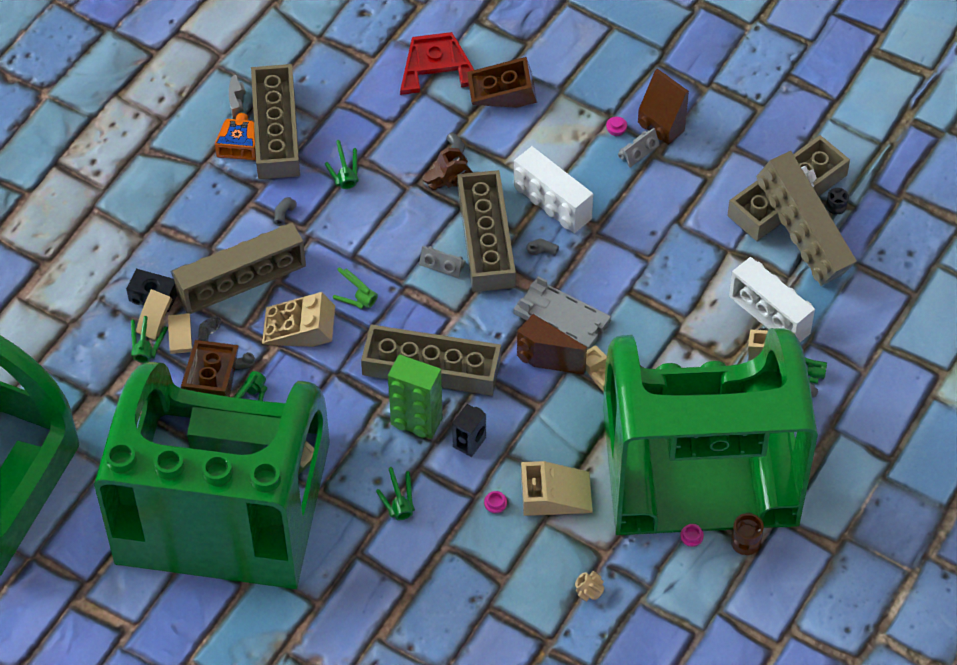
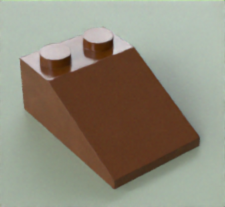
M527 57L467 72L472 105L518 108L537 103L533 75Z
M656 69L639 107L638 123L640 126L649 131L655 128L657 138L669 145L685 131L689 91L662 71Z
M532 314L517 331V356L522 362L529 363L537 368L583 375L586 372L587 347L535 314Z
M195 340L181 388L230 397L239 345Z

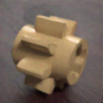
M594 571L590 575L586 572L582 573L575 582L578 596L586 602L589 598L592 600L598 599L604 591L602 577Z

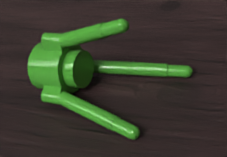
M339 267L337 269L338 272L359 288L355 294L357 301L333 295V299L354 305L361 310L364 306L371 308L376 302L378 294L369 289L348 269L343 270Z

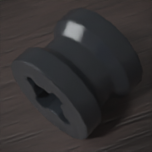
M842 188L831 189L827 196V210L836 215L844 213L847 209L848 192Z

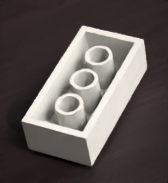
M531 146L514 160L515 189L519 193L526 195L533 204L545 210L548 216L554 217L559 221L562 227L569 229L575 234L592 220L593 193L537 149Z
M749 257L732 271L729 297L768 329L787 328L795 332L800 342L811 334L815 308L810 302L797 295L794 289L781 282L778 276L771 274L760 262L755 261L752 257Z

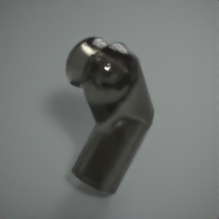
M213 316L203 321L199 326L197 340L208 341L209 335L220 328L222 324L221 319L218 316Z

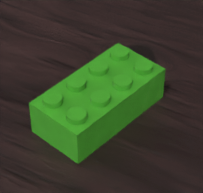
M399 354L388 374L391 425L399 430L413 432L419 437L433 439L443 419L441 369Z

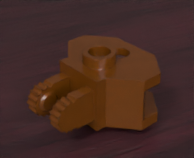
M446 148L440 152L438 160L434 162L435 167L423 175V181L432 190L445 185L448 188L452 186L458 187L457 174L473 173V171L467 165L468 160L459 148Z

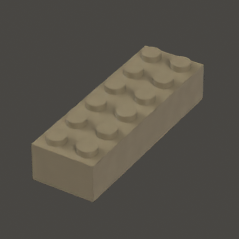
M292 64L251 67L258 179L300 176Z
M821 135L793 154L801 167L806 166L809 171L814 170L817 179L813 182V188L818 197L848 175L850 159ZM755 181L729 200L727 216L756 241H759L782 224L777 211L770 205L768 196L764 189L759 186L758 181Z
M792 151L771 159L756 176L758 184L767 194L770 205L777 211L780 222L790 233L792 242L800 250L802 259L810 267L813 278L819 282L820 286H823L841 277L857 260Z
M500 171L457 174L458 196L472 292L515 288L516 272Z
M292 222L270 232L262 233L248 241L240 242L238 245L228 249L220 250L211 256L203 257L191 264L181 266L173 271L177 296L186 313L192 314L306 267L304 242Z
M370 324L361 359L363 376L388 379V374L400 354L440 368L442 388L493 396L501 362V344Z

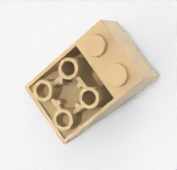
M323 292L266 307L262 344L314 347L332 342L335 305Z
M546 461L521 462L523 516L593 512L590 474L588 471Z

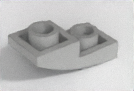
M236 75L232 76L229 85L232 119H236L237 114L243 111V94H246L243 82L239 83Z

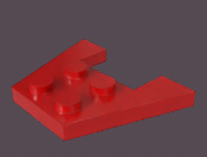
M452 32L412 37L400 95L420 93L418 75L457 70L461 87H469L467 72L474 70Z

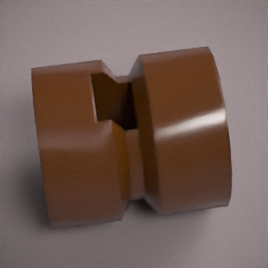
M752 513L741 514L734 521L731 545L741 555H752L761 546L764 524L757 515Z

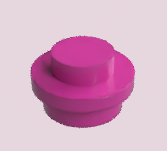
M612 117L607 121L606 128L611 135L621 136L627 129V122L621 117Z
M492 491L485 497L484 506L491 513H500L507 507V498L499 491Z
M688 524L681 530L680 534L681 541L690 547L701 544L704 537L702 529L696 524Z

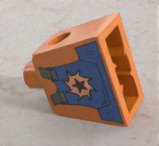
M238 113L236 119H226L215 141L217 157L256 160L254 122L248 120L249 116L247 114Z

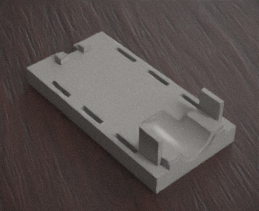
M539 276L532 282L527 294L517 302L514 308L515 315L528 320L532 314H535L585 345L587 350L592 348L597 341V332L603 333L611 321L610 315L548 285L547 280Z

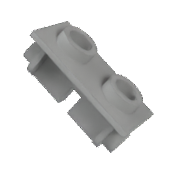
M655 128L647 132L643 131L640 136L633 140V144L629 143L619 150V158L621 160L626 159L629 167H632L659 146Z
M422 246L419 265L457 278L460 277L461 268H464L466 263L463 257L446 254L445 252L433 249L431 246L429 248Z

